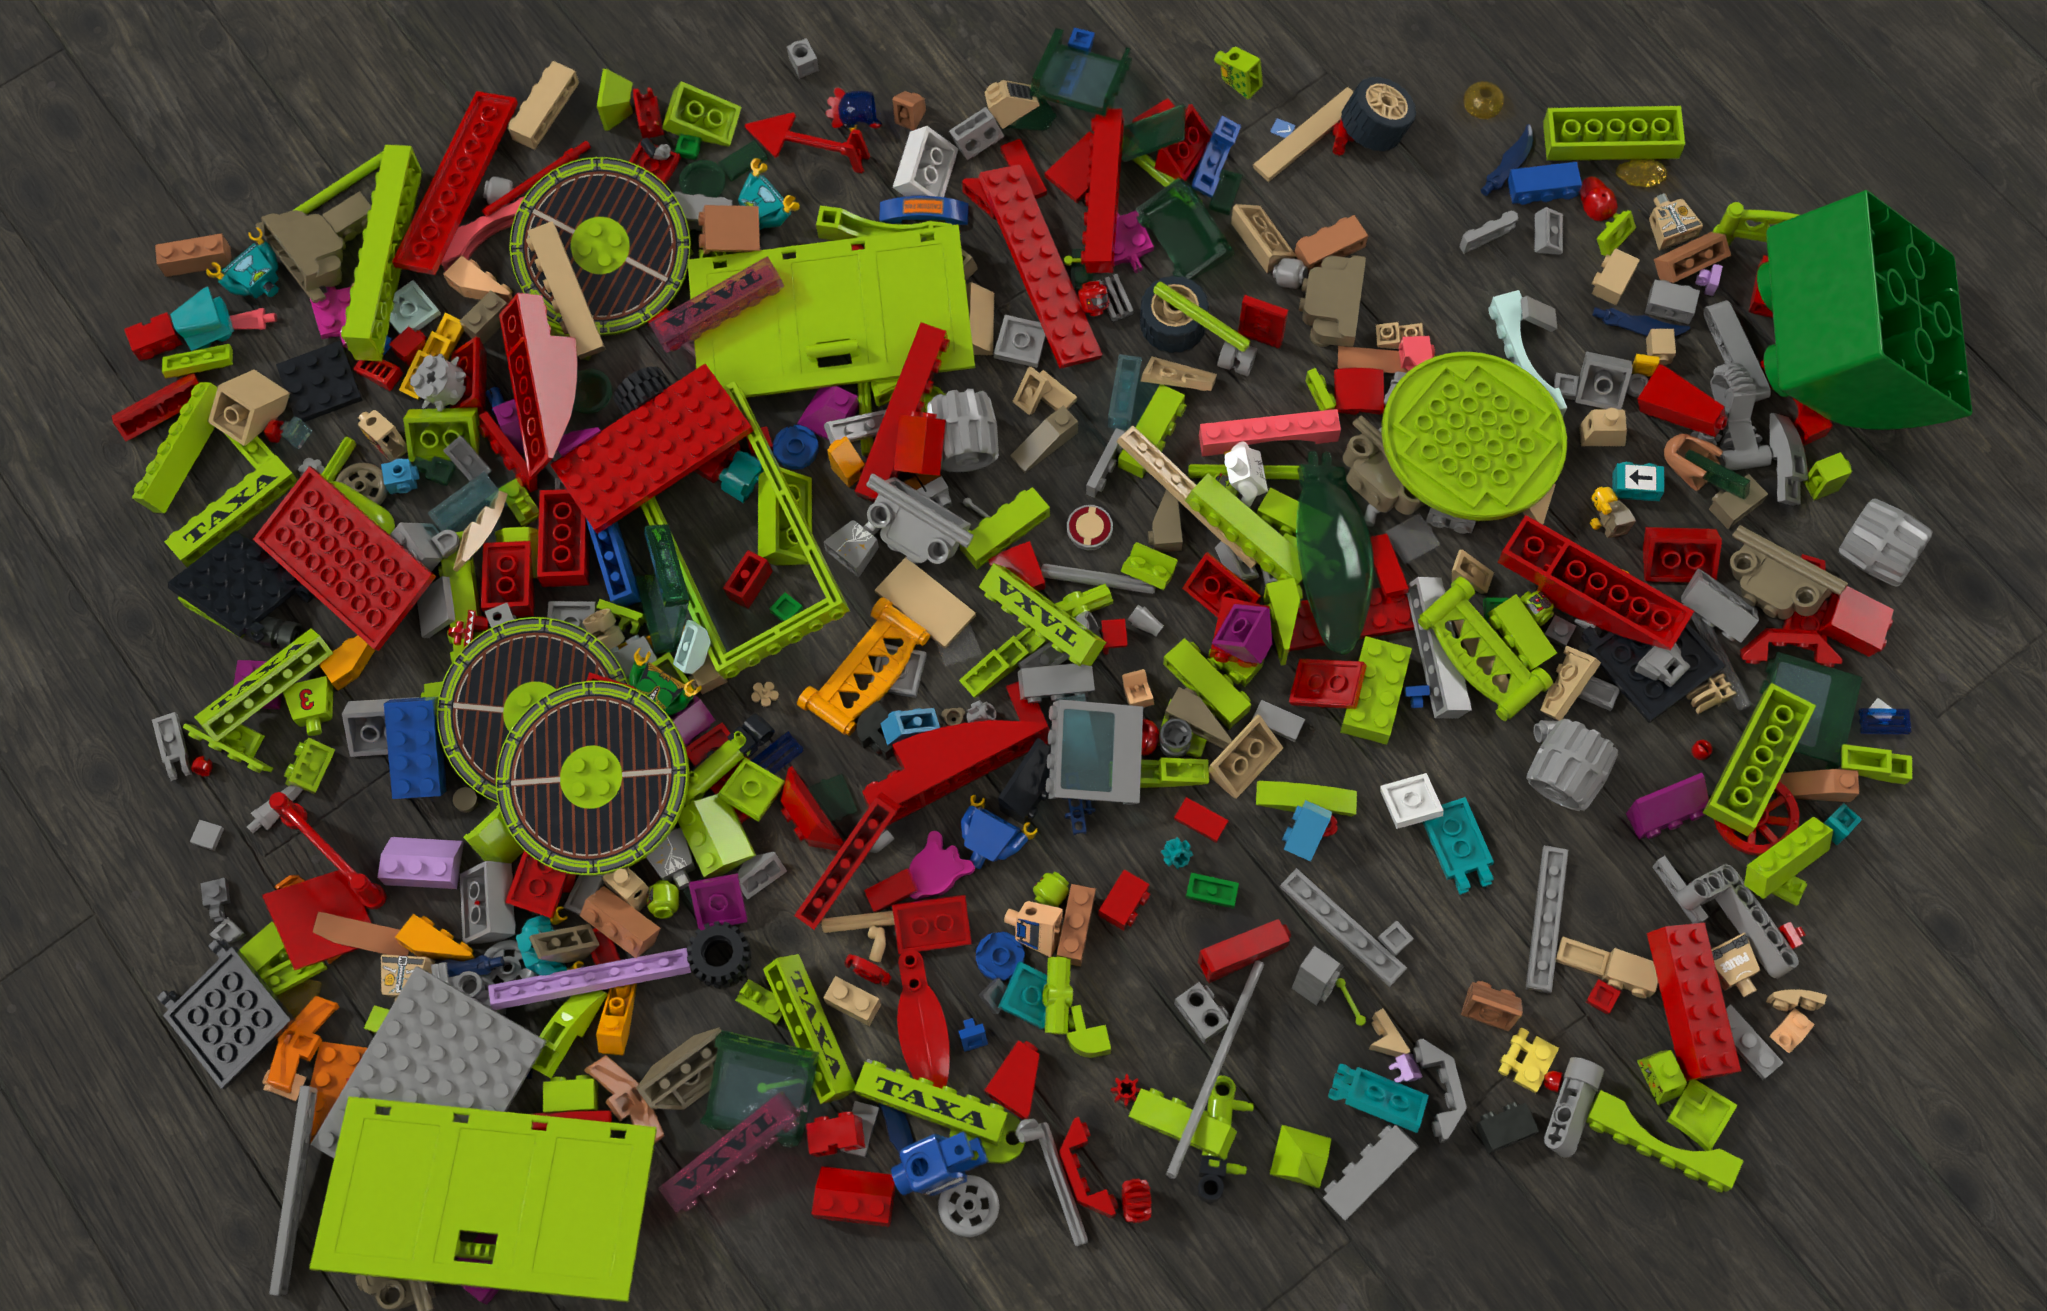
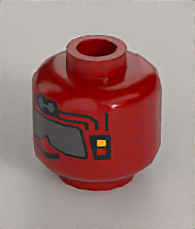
M1099 281L1083 284V288L1078 292L1082 310L1090 313V316L1103 314V310L1109 306L1106 286L1100 284Z

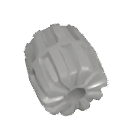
M967 389L965 392L952 390L948 391L946 396L942 394L935 396L928 403L927 413L937 414V419L946 420L941 469L948 472L973 471L989 466L998 459L997 422L991 399L986 392L974 393L973 389Z
M1872 499L1853 524L1842 542L1838 553L1863 572L1892 586H1899L1926 547L1933 532L1905 511L1878 499Z
M1561 719L1538 749L1526 778L1528 783L1537 792L1554 803L1571 810L1585 811L1605 784L1618 756V750L1613 747L1614 744L1609 739L1602 738L1601 733L1597 730H1588L1583 723L1577 721L1572 722L1569 719Z

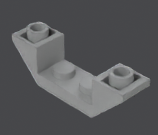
M1419 1039L1415 1044V1048H1413L1415 1062L1420 1063L1421 1069L1441 1065V1068L1438 1069L1440 1081L1446 1084L1448 1093H1445L1447 1107L1452 1108V1111L1437 1114L1434 1117V1122L1431 1123L1434 1136L1439 1137L1440 1143H1443L1449 1138L1467 1107L1454 1058L1426 1040Z

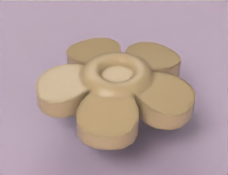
M766 682L764 687L761 683H756L753 686L754 693H752L751 699L755 703L761 701L763 707H768L771 705V700L776 701L779 694L773 690L774 684L772 682Z

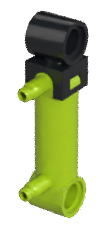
M759 713L751 715L743 723L742 727H737L727 736L728 741L695 770L689 772V785L684 807L702 799L704 793L742 759L751 757L758 750L759 746L764 745L771 739L775 730Z
M1218 1076L1208 1099L1207 1112H1209L1208 1116L1213 1119H1217L1220 1116L1231 1121L1233 1110L1253 1111L1254 1104L1247 1101L1234 1100L1236 1088L1233 1080L1227 1076ZM1218 1085H1225L1229 1089V1094L1220 1096L1215 1088ZM1202 1151L1199 1176L1203 1178L1200 1180L1197 1188L1199 1198L1205 1203L1217 1202L1224 1190L1222 1180H1224L1226 1173L1245 1175L1247 1168L1239 1164L1227 1163V1156L1223 1160ZM1207 1183H1213L1216 1185L1218 1192L1214 1195H1208L1205 1193L1203 1186Z

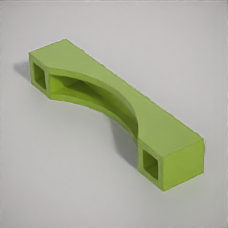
M820 206L816 228L818 238L835 241L950 226L952 224L936 221L910 225L887 224L859 217L842 208ZM934 234L920 236L921 242L934 240Z
M1602 1090L1595 1095L1586 1123L1590 1124L1589 1127L1599 1133L1606 1132L1612 1135L1613 1140L1620 1144L1627 1145L1629 1143L1637 1147L1636 1151L1648 1157L1653 1155L1661 1159L1660 1163L1672 1169L1677 1167L1683 1170L1684 1175L1693 1180L1701 1179L1708 1183L1707 1186L1717 1192H1726L1733 1187L1744 1161L1721 1149L1688 1151L1667 1145L1651 1136L1638 1124L1624 1101Z

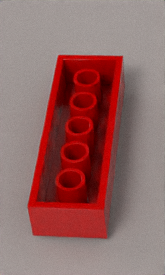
M1705 922L1666 926L1647 933L1677 1062L1685 1080L1693 1081L1715 1078L1741 1072Z

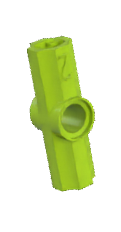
M1103 584L1083 593L1081 591L1070 593L1062 601L1055 604L1075 619L1082 612L1089 611L1091 613L1113 604V599L1108 586Z
M1048 958L1047 984H1045L1043 989V1004L1046 1006L1045 1033L1048 1034L1068 1033V1014L1073 1001V988L1070 985V958Z

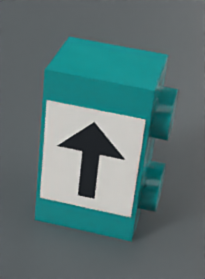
M1632 462L1617 463L1613 471L1612 489L1618 499L1660 501L1664 493V466H1657L1653 463L1635 465Z

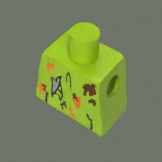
M1671 1050L1660 1051L1637 1060L1657 1105L1682 1095L1687 1083Z

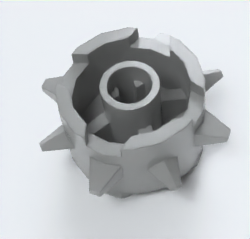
M442 353L438 356H426L416 373L411 377V386L414 387L416 394L424 399L423 409L432 403L441 412L444 406L449 404L455 405L462 398L466 390V386L463 385L466 373L462 368L456 366L459 359L458 356L451 362L445 360Z

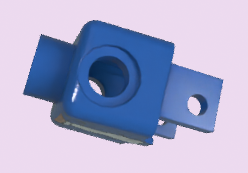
M961 1132L950 1138L933 1134L903 1148L900 1151L902 1163L893 1166L891 1172L894 1183L903 1196L913 1191L928 1196H935L967 1182L965 1172L989 1161L979 1137L968 1141L966 1132ZM977 1151L979 1154L978 1159L973 1161V1152Z

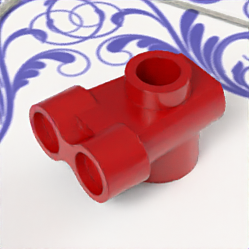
M1340 119V123L1335 122L1333 135L1336 136L1333 153L1338 156L1345 153L1347 141L1354 142V139L1344 129L1343 122Z

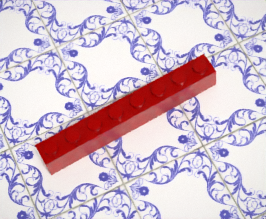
M1122 108L1096 109L1095 118L1091 119V130L1094 131V136H1090V150H1093V153L1088 157V166L1091 169V174H1087V187H1090V192L1085 195L1086 207L1088 206V212H1084V225L1087 226V231H1083L1082 234L1085 251H1081V264H1085L1087 273L1114 272L1124 132Z
M920 322L855 489L858 497L875 502L879 493L866 486L873 473L883 480L893 477L898 478L900 471L894 470L899 415L909 416V411H924L926 404L923 402L926 394L929 395L934 384L931 380L934 373H938L940 370L942 352L946 353L949 347L950 339H948L947 331Z

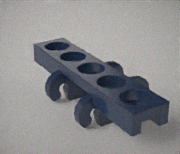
M1078 772L1065 773L1066 789L1074 787L1080 790ZM1074 776L1075 783L1070 784L1068 777ZM1068 798L1070 813L1065 814V819L1071 817L1073 835L1087 834L1084 814L1092 815L1096 809L1092 808L1091 800H1085L1087 808L1083 809V799H1078L1080 805L1073 807L1071 805L1073 799ZM1081 822L1082 830H1076L1075 823Z

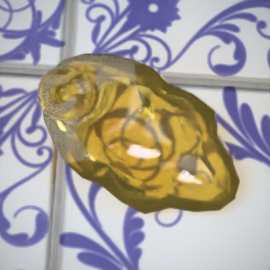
M1632 158L1628 162L1619 164L1616 168V175L1625 180L1628 185L1651 187L1667 179V170L1663 164L1656 160Z

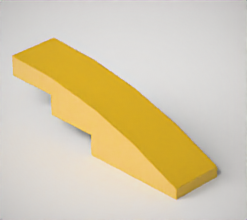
M447 313L444 314L436 332H431L423 350L418 349L399 391L418 400L421 399L414 391V387L411 386L410 379L423 363L426 356H438L442 353L445 360H448L464 331L460 319Z

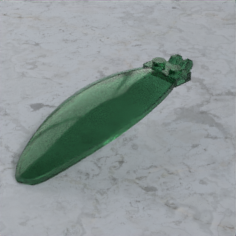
M1310 451L1308 455L1309 465L1300 464L1298 468L1302 488L1296 521L1299 564L1308 601L1324 643L1330 650L1340 655H1346L1357 644L1369 611L1374 580L1372 543L1364 516L1347 488L1348 483L1344 467L1331 466L1332 457L1329 452L1322 453V465H1318L1317 452Z

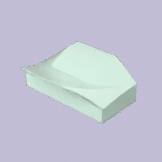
M691 620L686 622L673 665L684 673L693 674L705 662L711 641L704 627Z

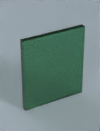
M1181 104L1124 126L1123 162L1185 140V105Z

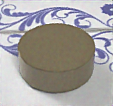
M460 788L453 795V804L461 812H471L478 805V796L471 788Z

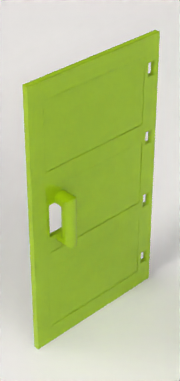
M959 224L687 260L691 306L699 301L702 303V299L709 295L711 297L705 303L717 304L706 311L701 309L700 312L702 313L696 317L694 315L699 308H691L696 369L706 363L722 387L735 381L745 398L899 378L920 322L947 331L948 339H950L946 353L942 352L940 357L942 364L938 373L975 368ZM934 234V240L921 242L920 236ZM865 243V249L852 251L851 245ZM796 252V258L783 260L782 254ZM727 261V267L715 269L714 263ZM754 271L751 274L754 280L759 279V274L763 278L743 290L740 288V285L742 287L748 285L745 279L740 280V278ZM737 281L734 283L731 297L724 299L720 296L712 295L726 287L724 291H727L731 288V285H728ZM850 354L852 358V364L823 368L818 366V358Z
M348 1096L310 1270L628 1302L657 1128ZM376 1107L391 1108L390 1114H376ZM454 1115H468V1123L454 1122ZM533 1122L548 1123L546 1131L532 1130ZM611 1130L627 1131L625 1139L611 1138ZM460 1231L497 1234L496 1245L462 1242L459 1239ZM455 1257L490 1260L493 1263L482 1264L455 1261Z

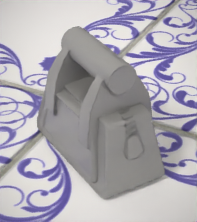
M1675 643L1671 651L1654 646L1639 661L1635 671L1652 680L1659 679L1665 682L1667 686L1672 687L1690 668V665L1683 660L1681 650ZM1671 665L1675 666L1676 668L1669 674L1667 669Z

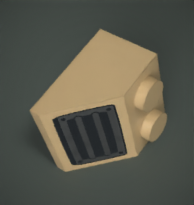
M1002 80L999 83L991 84L984 92L988 109L1002 129L1040 106L1033 85Z

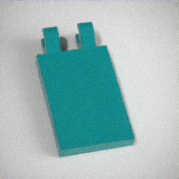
M1466 797L1442 804L1443 816L1423 821L1422 823L1446 879L1454 878L1459 895L1469 892L1468 888H1471L1465 874L1476 870L1481 886L1491 885V881L1494 879L1488 866L1493 865L1494 861Z
M1339 1064L1337 1072L1344 1076L1335 1074L1332 1087L1339 1091L1331 1088L1328 1094L1330 1099H1346L1345 1104L1415 1133L1418 1132L1429 1095L1358 1066L1355 1071L1345 1064Z

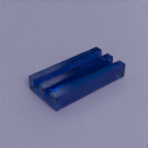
M1860 708L1858 711L1861 717L1859 723L1861 724L1860 733L1862 734L1911 733L1909 709ZM1867 715L1904 716V719L1867 718ZM1868 725H1905V727L1868 726Z
M787 731L751 761L765 769L794 746L795 749L768 770L770 773L775 774L802 753L804 749L792 737L791 733ZM789 740V742H788L786 745H784L781 749H779L776 753H774L771 757H769V758H768L766 761H764L761 765L759 764V763H761L764 759H766L769 755H771L774 751H776L779 747H781L784 743H786V742Z

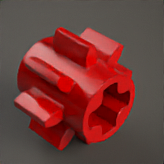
M1128 1074L1125 1075V1079L1122 1081L1115 1078V1083L1118 1086L1117 1088H1111V1093H1117L1114 1102L1117 1103L1121 1100L1124 1102L1125 1107L1128 1106L1130 1101L1135 1103L1137 1099L1135 1094H1139L1141 1090L1136 1088L1138 1079L1134 1081L1129 1080ZM1130 1086L1131 1095L1128 1093L1122 1095V1087L1128 1088Z

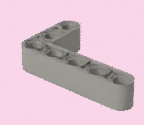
M1722 865L1696 878L1678 892V901L1687 910H1693L1716 899L1740 935L1746 934L1753 953L1773 978H1781L1798 966L1799 960L1796 953L1750 889L1744 885L1743 879L1732 866Z

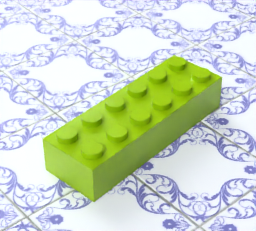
M1681 106L1548 108L1543 122L1547 161L1680 158L1685 146Z
M1771 683L1764 691L1703 814L1749 836L1756 828L1816 705Z

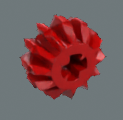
M1140 1179L1125 1181L1122 1185V1207L1125 1220L1133 1223L1148 1221L1152 1212L1149 1183L1146 1180Z

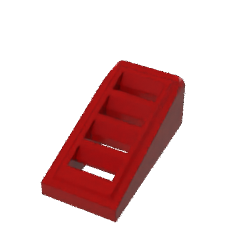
M383 359L382 361H370L365 369H362L367 361L359 360L353 368V371L388 391L393 389L403 375L398 366ZM374 364H377L375 368L372 370V372H369ZM382 367L383 369L381 370V372L378 375H375L378 372V370ZM388 370L389 373L386 375L385 378H382Z

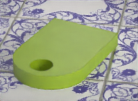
M1008 1113V1119L998 1146L981 1140L989 1161L988 1163L1002 1164L1011 1162L1023 1151L1025 1142H1019L1017 1145H1009L1006 1142L1007 1134L1016 1132L1017 1126L1021 1122L1015 1115ZM950 1129V1137L960 1133ZM967 1135L968 1141L975 1139L974 1137ZM974 1151V1157H972L973 1161L977 1160L979 1156L978 1152Z

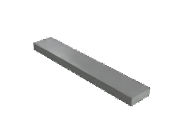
M1545 845L1542 849L1526 989L1545 993L1552 992L1568 849Z
M1297 868L1280 885V888L1389 987L1406 971L1407 967Z

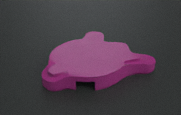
M931 831L927 838L926 847L915 856L909 867L918 888V892L910 895V897L914 900H920L924 897L945 894L953 887L956 880L974 872V863L970 860H962L959 850L955 846H950L943 850L942 835L938 831Z

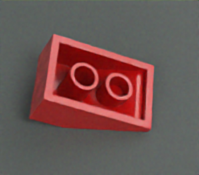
M530 541L483 543L481 609L484 614L487 610L508 603L512 615L516 617L534 616V581ZM496 614L494 618H502V615Z

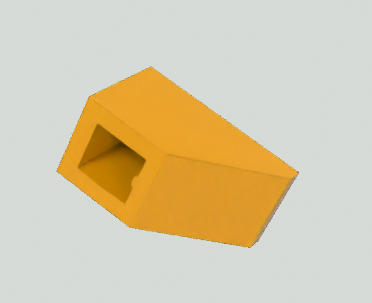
M846 436L840 440H835L827 450L831 469L848 487H851L860 479L865 464Z

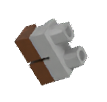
M918 474L917 478L914 476L904 482L942 507L948 509L952 506L948 486L941 474L940 476Z

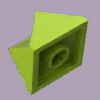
M603 69L597 109L604 130L609 131L633 114L630 104L632 82L608 69Z
M1282 1125L1270 1175L1320 1188L1328 1160L1331 1138Z

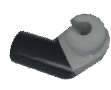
M644 138L640 142V145L651 159L665 160L670 156L671 148L667 144L655 147L650 138Z

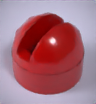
M1698 740L1692 746L1691 751L1696 759L1706 760L1712 754L1713 749L1709 741Z
M205 756L196 758L191 770L198 775L209 776L213 766L211 759L208 758L206 761L204 760Z
M1558 1071L1546 1073L1543 1080L1545 1087L1559 1093L1563 1073Z

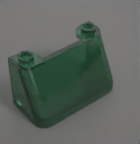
M1181 178L1174 180L1135 209L1139 214L1136 217L1139 223L1144 228L1147 226L1149 229H1152L1174 263V271L1172 273L1176 277L1182 276L1193 280L1235 255L1234 250L1195 190L1187 181Z

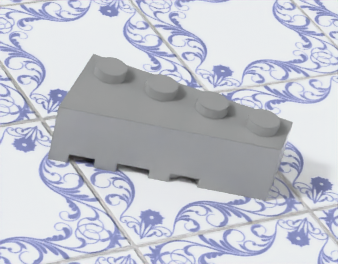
M1314 946L1301 964L1292 989L1315 1005L1320 1000L1325 1002L1333 991L1332 989L1344 966Z
M1388 1125L1378 1135L1381 1140L1375 1146L1370 1143L1360 1153L1363 1158L1357 1164L1352 1161L1342 1171L1345 1176L1339 1182L1334 1179L1324 1189L1327 1193L1323 1197L1324 1200L1344 1220H1347L1420 1147L1400 1126L1395 1125L1391 1128Z

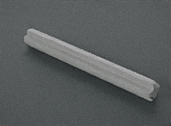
M1043 564L1041 568L1043 578L1097 586L1106 584V586L1111 588L1151 594L1156 589L1155 586L1131 576Z
M1040 1123L1039 1128L1043 1129L1044 1138L1039 1139L1074 1244L1076 1246L1083 1245L1088 1242V1238L1048 1123Z

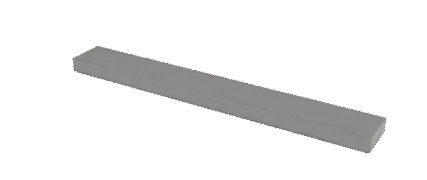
M300 1086L269 1293L271 1295H287L289 1289L318 1092L317 1088L310 1086Z

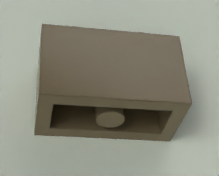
M359 191L322 215L337 236L342 237L344 242L354 239L364 229H367V212L371 210V205Z
M490 290L460 320L465 334L472 339L479 337L484 344L501 327L499 314L508 305L507 302Z
M1749 474L1743 479L1740 477L1736 478L1729 485L1730 489L1726 492L1721 490L1712 498L1713 503L1709 510L1727 529H1730L1761 505L1768 495Z

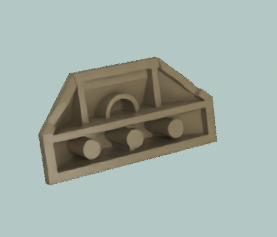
M720 1028L694 1035L655 1063L636 1089L651 1109L684 1110L725 1080L734 1047Z

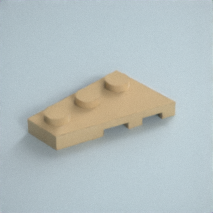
M1151 357L1142 374L1141 382L1211 391L1217 374Z
M1567 645L1563 652L1566 654L1564 662L1559 664L1556 670L1558 673L1556 682L1548 689L1540 709L1545 715L1558 721L1567 714L1576 698L1581 694L1583 688L1601 664L1595 657Z

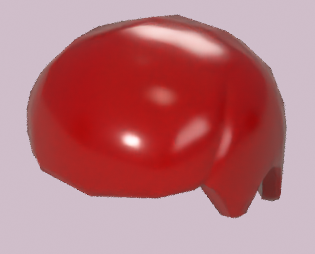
M1143 719L1141 755H1149L1156 749L1159 743V729L1153 721Z

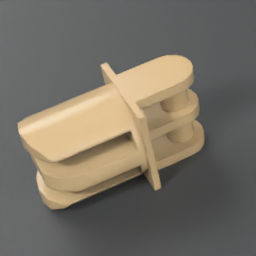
M1720 674L1713 679L1709 678L1706 684L1698 687L1686 696L1688 700L1692 699L1691 705L1697 707L1695 710L1697 714L1715 705L1719 707L1722 703L1737 695V692L1732 691L1730 688L1731 683L1726 682L1724 679L1726 677L1725 674Z

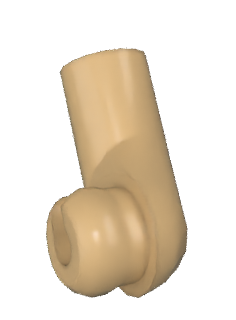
M871 926L868 937L875 940L869 959L881 962L886 946L885 930L880 926L879 928Z

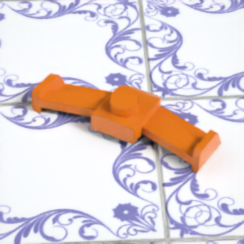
M315 996L298 1014L295 1021L277 1040V1048L267 1078L268 1084L275 1089L291 1094L300 1058L311 1061L322 1042L321 1037L314 1033L335 1010H338V1003Z

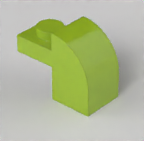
M1081 1005L1071 1007V1015H1068V1024L1070 1030L1075 1029V1032L1066 1033V1038L1072 1050L1088 1058L1111 1054L1106 1025L1086 1029Z

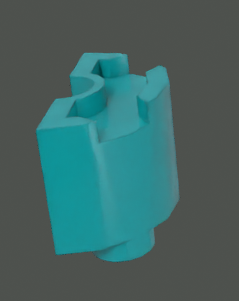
M737 451L729 468H724L719 475V480L722 481L721 490L744 503L758 482V474L764 472L760 461L747 452Z

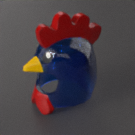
M837 87L834 90L835 97L831 96L827 100L832 109H828L826 115L829 118H833V128L844 125L852 131V129L856 130L857 122L867 123L873 129H878L882 126V122L876 119V104L873 92L851 91L845 93L843 89Z

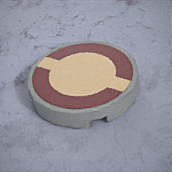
M1083 505L1075 509L1067 521V535L1078 548L1084 550L1101 548L1102 545L1110 540L1113 533V524L1109 513L1095 505Z

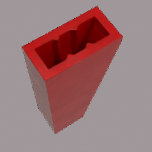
M1661 364L1658 365L1638 397L1641 413L1716 437L1719 431L1725 428L1728 421L1725 406Z
M1277 919L1200 950L1198 963L1208 983H1212L1257 960L1288 947L1291 934L1286 924L1282 925L1280 920Z

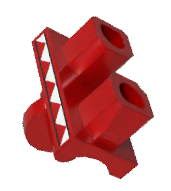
M468 610L466 629L463 628L464 622L457 621L456 627L449 628L448 635L454 638V645H461V640L465 639V647L474 639V632L483 633L488 630L489 621L485 617L476 616V611Z

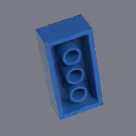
M439 697L391 699L384 703L392 799L441 796L447 792L444 752L437 724Z

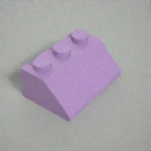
M391 837L381 853L378 879L384 885L457 889L464 842Z

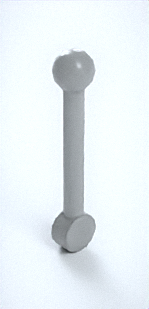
M970 498L963 500V504L966 507H971L984 518L990 517L974 505Z

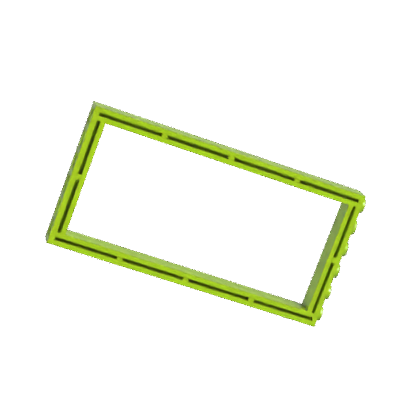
M735 381L723 388L754 430L747 437L826 598L735 649L726 652L655 496L642 504V510L693 621L704 627L708 632L711 641L708 654L717 673L724 679L737 676L745 668L757 665L765 657L779 653L785 646L799 642L803 636L819 631L825 624L842 618L845 613L850 611L742 390Z

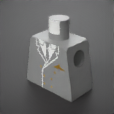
M852 520L824 541L825 550L859 577L879 548L878 540L874 535L880 528L874 527L869 521L862 527Z
M680 827L670 832L667 838L646 859L662 880L669 882L674 880L678 889L682 890L689 887L691 882L687 873L695 870L696 867L691 849Z

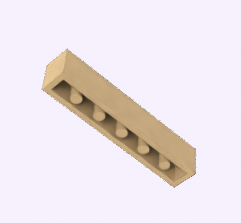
M551 221L528 230L530 238H527L526 241L531 252L535 251L538 259H535V263L539 272L543 271L546 276L543 283L547 292H552L555 300L551 302L556 314L561 313L563 321L560 322L564 334L569 333L570 337L576 339L578 357L582 360L587 356H592L606 350L555 224Z

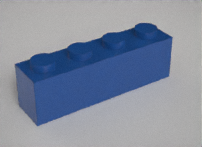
M586 518L610 601L622 607H628L642 601L618 521L597 534Z

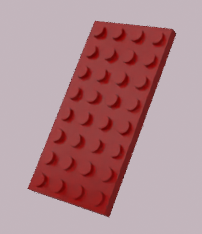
M705 363L663 390L662 393L641 407L620 418L602 430L601 433L550 465L598 534L754 430Z
M310 466L253 538L270 556L370 647L377 651L381 649L436 578L429 569L316 469Z

